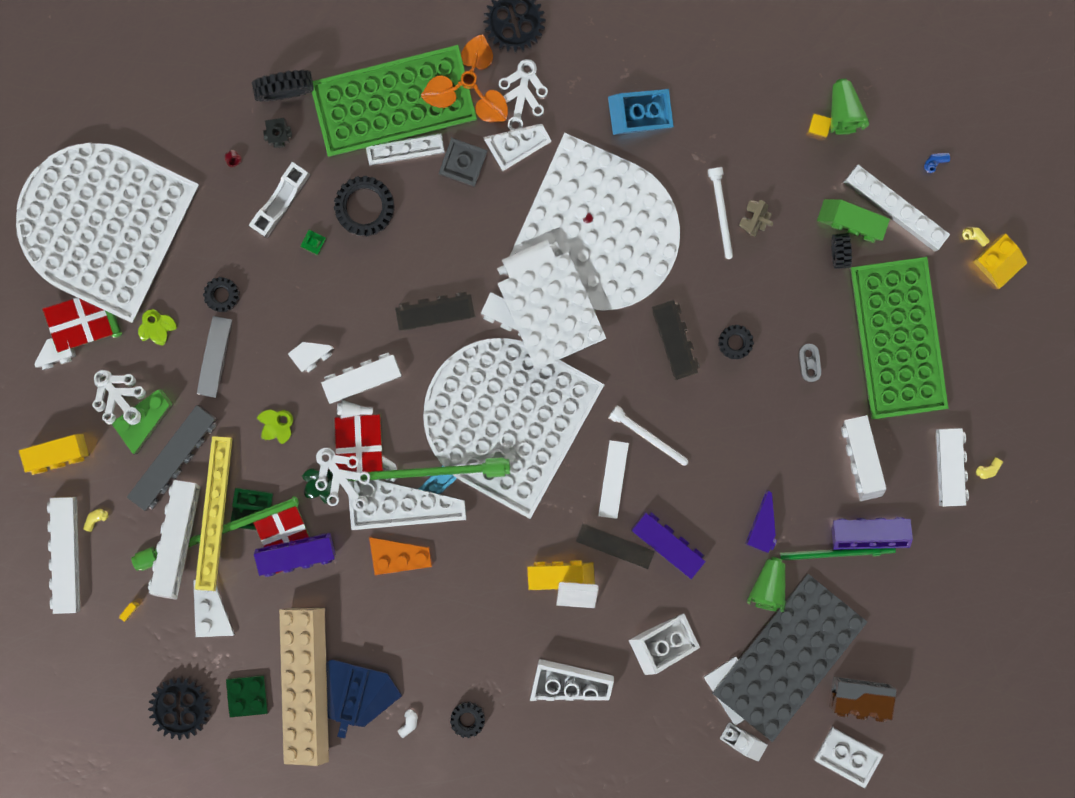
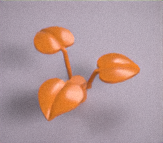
M481 34L471 39L461 52L463 65L472 66L471 70L465 71L462 74L461 81L453 87L452 81L448 77L436 76L428 82L421 97L425 102L434 107L446 108L456 101L454 91L460 86L466 89L474 88L481 98L475 106L478 117L485 122H503L507 119L508 108L502 94L496 90H489L483 96L476 85L475 67L483 70L490 66L493 61L492 49L485 36Z

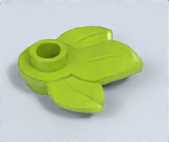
M149 309L142 315L143 323L138 329V335L142 341L151 338L154 343L164 345L167 340V331H173L177 329V326L169 315H160L158 311ZM153 316L155 321L149 322L148 317Z
M266 410L258 415L257 419L265 424L261 434L262 439L271 440L277 437L281 444L289 440L291 436L290 426L293 423V416L289 411L281 410L276 412L274 410ZM282 416H285L287 418L286 423L281 422L280 419Z

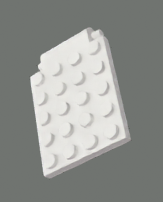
M548 240L502 259L503 266L497 268L500 275L507 272L509 276L508 279L497 284L535 370L606 339L569 253L567 252L555 257L554 251L560 249L557 242L550 245Z

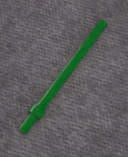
M896 548L780 553V559L796 560L859 555L881 556V554L896 553Z

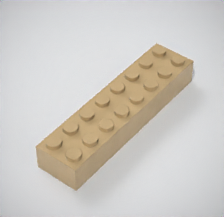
M325 608L281 609L279 614L284 764L319 766L329 762Z

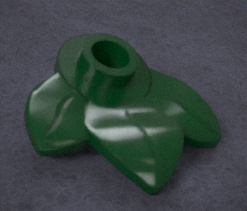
M316 469L305 471L302 478L308 483L304 488V496L311 499L320 496L321 500L326 504L331 491L333 473L328 469L326 476L328 478V485L325 490L320 491L315 485L319 479L320 471ZM323 481L318 482L319 487H325Z

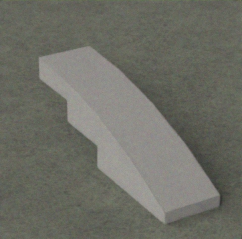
M216 316L212 318L197 389L198 395L214 398L217 396L225 364L224 359L228 347L232 319Z

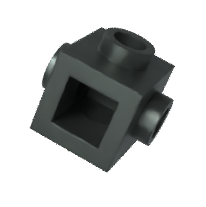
M285 118L265 120L266 130H263L264 140L268 141L270 146L282 148L285 147L286 143H290L289 138H292L291 127L287 126Z

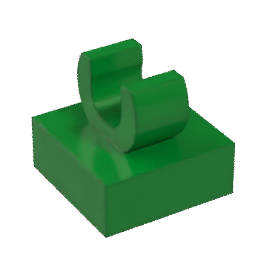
M308 230L300 247L319 255L327 238Z

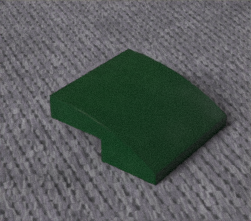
M235 488L230 522L271 507L273 493ZM254 523L238 528L257 531Z

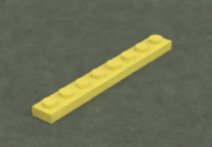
M212 436L195 590L216 592L233 441L232 438Z

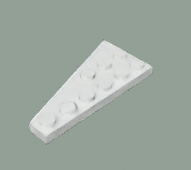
M369 480L366 484H362L359 481H349L358 495L365 496L368 499L366 510L358 512L353 508V500L348 495L352 530L466 520L465 500L381 480ZM362 501L356 503L358 507L364 506Z

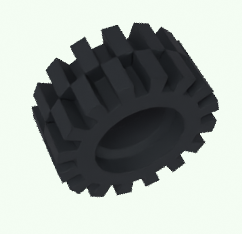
M849 233L832 234L831 254L834 269L850 268L852 264V245Z
M223 277L213 278L204 287V301L212 310L228 312V310H232L237 305L240 296L237 285L233 281ZM220 287L226 288L229 293L228 299L224 302H218L214 297L216 289Z
M732 325L725 328L718 339L720 351L729 359L744 358L749 355L754 345L753 335H751L749 329L740 325ZM732 335H739L743 339V346L738 350H734L729 346V338Z
M462 702L453 709L450 717L452 730L462 738L477 736L485 724L484 712L476 703ZM464 713H471L475 717V723L471 727H465L461 724L460 717Z

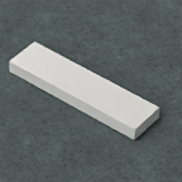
M441 133L366 147L369 166L445 153Z
M609 441L598 516L618 518L629 443Z

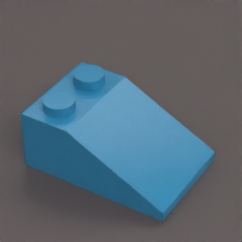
M669 89L619 93L608 97L613 135L674 127Z

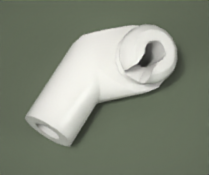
M382 456L385 471L397 470L395 463ZM397 478L386 479V481L389 483H393L395 480H397Z
M413 710L405 712L406 724L397 730L402 738L417 727L418 716Z

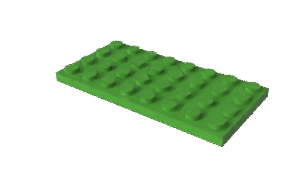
M455 45L313 81L314 90L312 95L328 157L476 121L477 118L470 90L463 86L454 91L456 101L446 108L434 107L425 102L421 97L428 82L436 76L448 77L452 81L453 87L461 81V76L465 70L459 46Z
M927 257L851 267V279L871 419L949 409Z

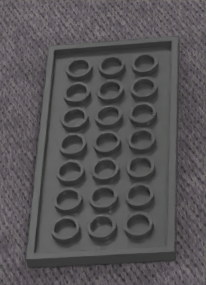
M806 574L785 600V611L781 612L780 608L712 694L773 742L867 624V621L812 576Z

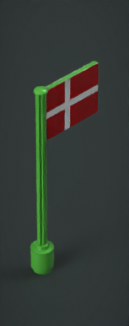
M80 298L71 299L42 309L57 353L67 350L69 347L71 349L108 336L117 338L123 333L120 332L114 314Z
M381 415L352 416L347 418L335 417L336 455L345 457L356 456L359 460V464L355 468H350L347 464L336 463V465L341 470L360 473L366 471L370 474V480L483 473L487 475V478L505 477L507 474H510L509 459H504V457L486 458V462L479 465L383 471ZM350 459L349 463L356 465V460ZM361 475L363 481L368 479L367 475ZM347 479L348 481H359V480Z
M295 496L292 499L223 525L222 534L254 523L264 547L310 537L298 510L299 501ZM201 534L191 537L188 547L199 544ZM154 547L135 553V556L131 557L136 571L152 568L158 554Z

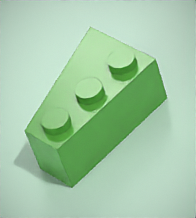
M824 199L817 221L838 230L848 231L847 233L853 236H863L864 240L875 243V240L883 241L890 219L843 200Z
M158 389L134 406L141 414L139 423L131 425L122 415L112 425L133 454H138L173 404L164 391Z

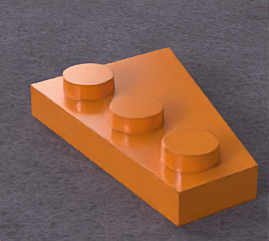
M369 537L375 575L432 567L429 547Z

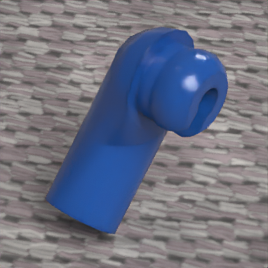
M950 153L931 154L924 164V169L929 173L935 172L939 163L950 162Z

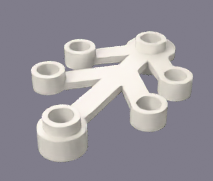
M530 59L522 60L518 65V71L499 81L500 89L508 90L511 83L521 78L520 85L503 96L506 103L517 97L514 115L508 121V129L510 131L516 130L512 127L514 122L519 124L517 129L523 128L521 115L525 98L532 107L534 116L540 117L544 113V108L538 104L527 87L530 80L537 89L536 94L539 98H545L548 94L547 88L541 84L535 75L537 71L536 64ZM525 66H529L531 71L526 73L523 69ZM507 81L508 86L502 87L501 82ZM539 89H544L546 93L540 95L538 91ZM535 108H541L542 112L540 114H536L534 111Z
M98 371L94 376V383L98 389L96 399L92 405L98 412H102L106 408L102 416L103 421L107 424L115 422L116 416L113 412L115 402H117L124 411V419L129 424L139 423L141 420L140 412L136 408L130 407L122 396H135L137 399H143L146 391L141 386L135 388H115L113 386L116 383H124L127 387L134 386L136 379L131 374L112 376L109 371ZM106 390L109 392L107 405L103 401Z
M330 448L320 449L316 455V460L321 465L319 479L315 484L316 488L320 491L325 490L328 485L326 480L328 468L333 473L331 491L327 498V503L330 506L338 504V491L341 484L353 500V508L358 512L366 510L368 499L365 496L358 495L347 479L359 480L360 483L366 484L370 480V474L366 471L360 473L341 470L335 464H347L348 467L355 468L359 464L358 458L356 456L345 457L335 455L334 451ZM324 454H327L329 456L328 461H324L322 459V456ZM355 459L356 465H351L349 460ZM361 475H367L368 479L363 481ZM323 481L325 487H319L318 482ZM330 497H335L337 501L331 503ZM362 501L364 506L358 507L356 503Z

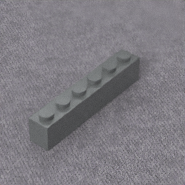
M196 405L127 498L144 511L153 510L159 502L157 498L161 493L164 495L171 486L169 485L170 481L173 478L177 479L181 474L182 470L180 468L184 463L188 464L194 456L192 452L196 447L199 449L204 444L205 435L208 432L210 434L217 426L215 422L218 419L200 405Z

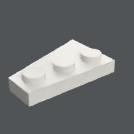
M542 124L483 137L502 171L551 142Z
M194 579L196 637L234 636L235 633L230 625L229 617L224 609L217 586L216 592L195 590L196 579Z

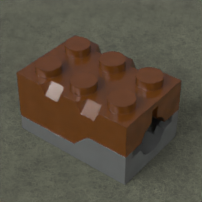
M833 676L829 707L840 717H848L849 714H853L857 719L867 720L870 716L875 718V721L887 722V720H893L897 689L891 684Z

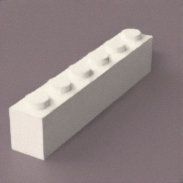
M855 166L843 183L933 251L939 250L950 236L947 231L861 166Z
M174 480L173 485L169 488L170 499L169 504L167 503L165 506L166 517L165 522L161 525V541L157 544V559L153 562L152 566L154 573L148 584L149 594L177 600L201 487L196 483Z
M53 497L47 503V512L50 513L48 532H51V540L48 541V550L51 551L49 570L52 571V578L49 580V588L52 590L50 609H53V614L77 613L80 611L77 497Z

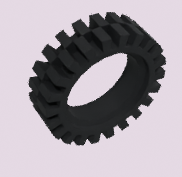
M309 70L278 72V74L265 75L252 81L255 100L260 102L290 99L305 95L314 90L312 75Z
M357 176L352 180H347V183H343L341 189L336 193L337 196L334 199L336 218L341 226L350 233L368 237L376 235L380 231L382 232L390 224L395 209L394 199L390 190L380 180L374 177ZM359 189L375 191L382 201V210L379 217L368 224H359L353 221L347 212L349 197Z

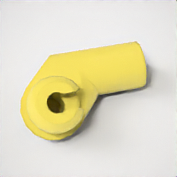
M968 227L962 232V237L965 240H977L982 247L990 242L980 228Z
M995 457L989 467L979 466L976 474L982 479L994 477L1002 466L1003 461Z
M103 509L90 512L83 529L92 532L95 522L107 520L108 512L103 511Z

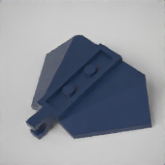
M336 660L326 662L328 718L341 722L337 737L346 738L348 725L365 727L402 697L387 673Z

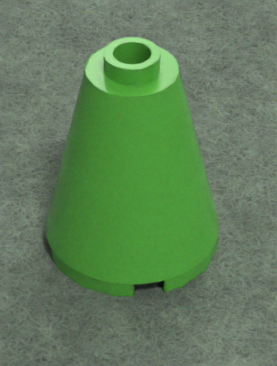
M847 79L837 80L832 88L831 132L835 131L838 135L851 134L856 132V128L861 127L862 130L867 128L869 120L852 82L847 81Z
M771 557V560H766L747 598L748 604L751 605L752 601L756 603L755 607L775 612L777 608H780L781 612L785 611V564L782 563V559Z

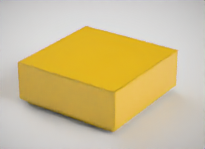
M813 114L808 133L826 138L831 118Z
M136 601L129 603L119 618L124 622L127 621L140 605Z

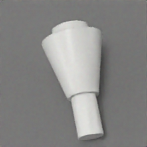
M345 400L337 404V415H340V418L358 416L360 414H373L372 407H361Z

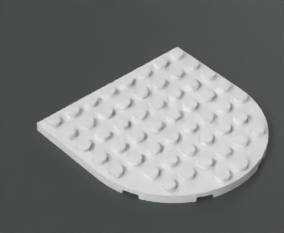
M564 133L510 256L545 240H548L550 245L557 242L560 249L554 251L555 257L567 252L569 253L593 309H621L649 296L668 276L679 249L680 225L678 214L667 190L647 170ZM588 213H591L593 217V221L591 223H585L583 221V218H585Z
M84 143L64 148L52 154L37 166L22 188L16 215V229L20 246L29 263L46 281L71 295L133 323L199 184L118 146Z
M492 338L477 341L454 353L441 365L428 387L424 404L423 417L426 436L433 453L444 467L479 465L486 462V458L504 457V459H509L510 474H507L505 477L487 478V475L483 473L453 474V476L531 519L604 384L561 360L535 370L523 341L508 338Z

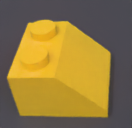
M1006 233L1000 235L973 261L998 289L1027 264L1019 247Z

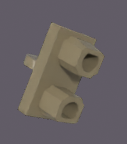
M750 200L747 211L754 213L752 219L743 217L739 226L753 237H756L758 230L765 231L767 225L772 227L774 222L769 220L772 213L767 212L769 205L763 200L759 202Z

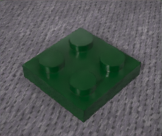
M265 675L226 679L229 718L269 713Z

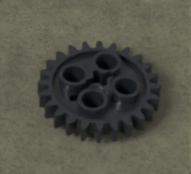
M491 0L493 7L487 5L490 13H484V16L489 18L483 21L485 25H489L485 28V32H491L488 35V39L494 38L493 45L500 43V50L505 46L507 53L511 48L514 49V53H517L518 48L524 52V46L531 49V42L538 43L536 36L542 38L539 30H545V27L540 24L545 23L546 19L540 17L545 12L538 11L541 8V4L535 5L536 0ZM509 5L513 8L515 19L519 20L517 24L521 35L520 38L517 37L514 24L510 23L512 22V17L508 8ZM522 5L526 7L525 13H517V6ZM500 11H505L508 17L506 19H499L497 14ZM530 24L532 27L531 31H522V25ZM506 29H510L514 34L512 37L506 38L503 36V32Z
M181 677L177 678V682L171 678L170 684L164 681L162 683L163 687H156L159 693L153 692L151 694L155 699L149 700V703L153 704L152 707L148 708L149 711H153L149 718H155L156 721L152 725H159L158 732L162 729L165 730L163 736L171 733V739L178 735V739L181 740L184 734L189 739L190 732L195 736L197 734L196 729L202 731L203 726L201 724L206 725L208 723L204 717L211 716L210 713L206 712V710L212 708V706L206 705L211 699L204 698L207 691L201 692L202 685L196 687V680L190 684L188 677L184 682H182ZM178 691L181 692L180 707L184 708L181 713L179 709H176L179 705ZM167 694H171L174 697V703L166 701ZM186 694L193 696V703L186 702ZM169 713L175 717V721L172 723L166 719V715ZM186 713H191L194 716L193 722L186 720ZM179 714L181 717L182 725H179L178 723Z

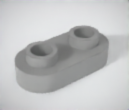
M805 344L799 350L801 374L804 380L815 382L821 377L819 350L813 344ZM806 350H810L812 352V355L810 357H807L805 355ZM809 369L814 370L813 376L808 375Z

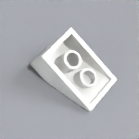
M680 614L629 640L645 675L657 674L700 648L685 614Z

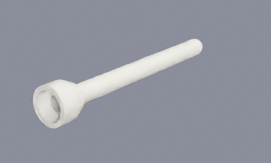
M723 167L708 169V176L711 177V181L714 183L725 257L731 259L733 253L721 184L722 175H724Z
M617 405L608 417L612 421H621L682 465L688 464L687 458L625 416L621 407Z

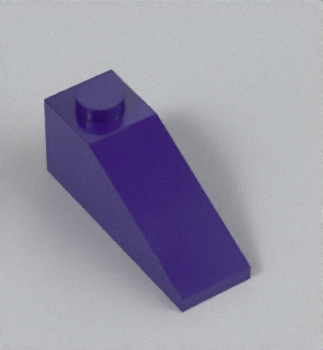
M766 490L745 544L769 553L770 550L774 549L777 540L774 539L776 533L772 492Z

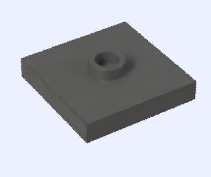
M451 137L438 174L475 187L488 150Z

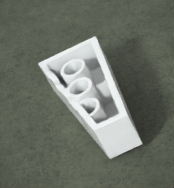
M868 416L845 420L841 427L843 438H846L847 441L846 451L851 459L850 466L855 477V486L859 499L864 501L882 497L886 491V485Z
M539 659L530 701L610 700L614 676Z

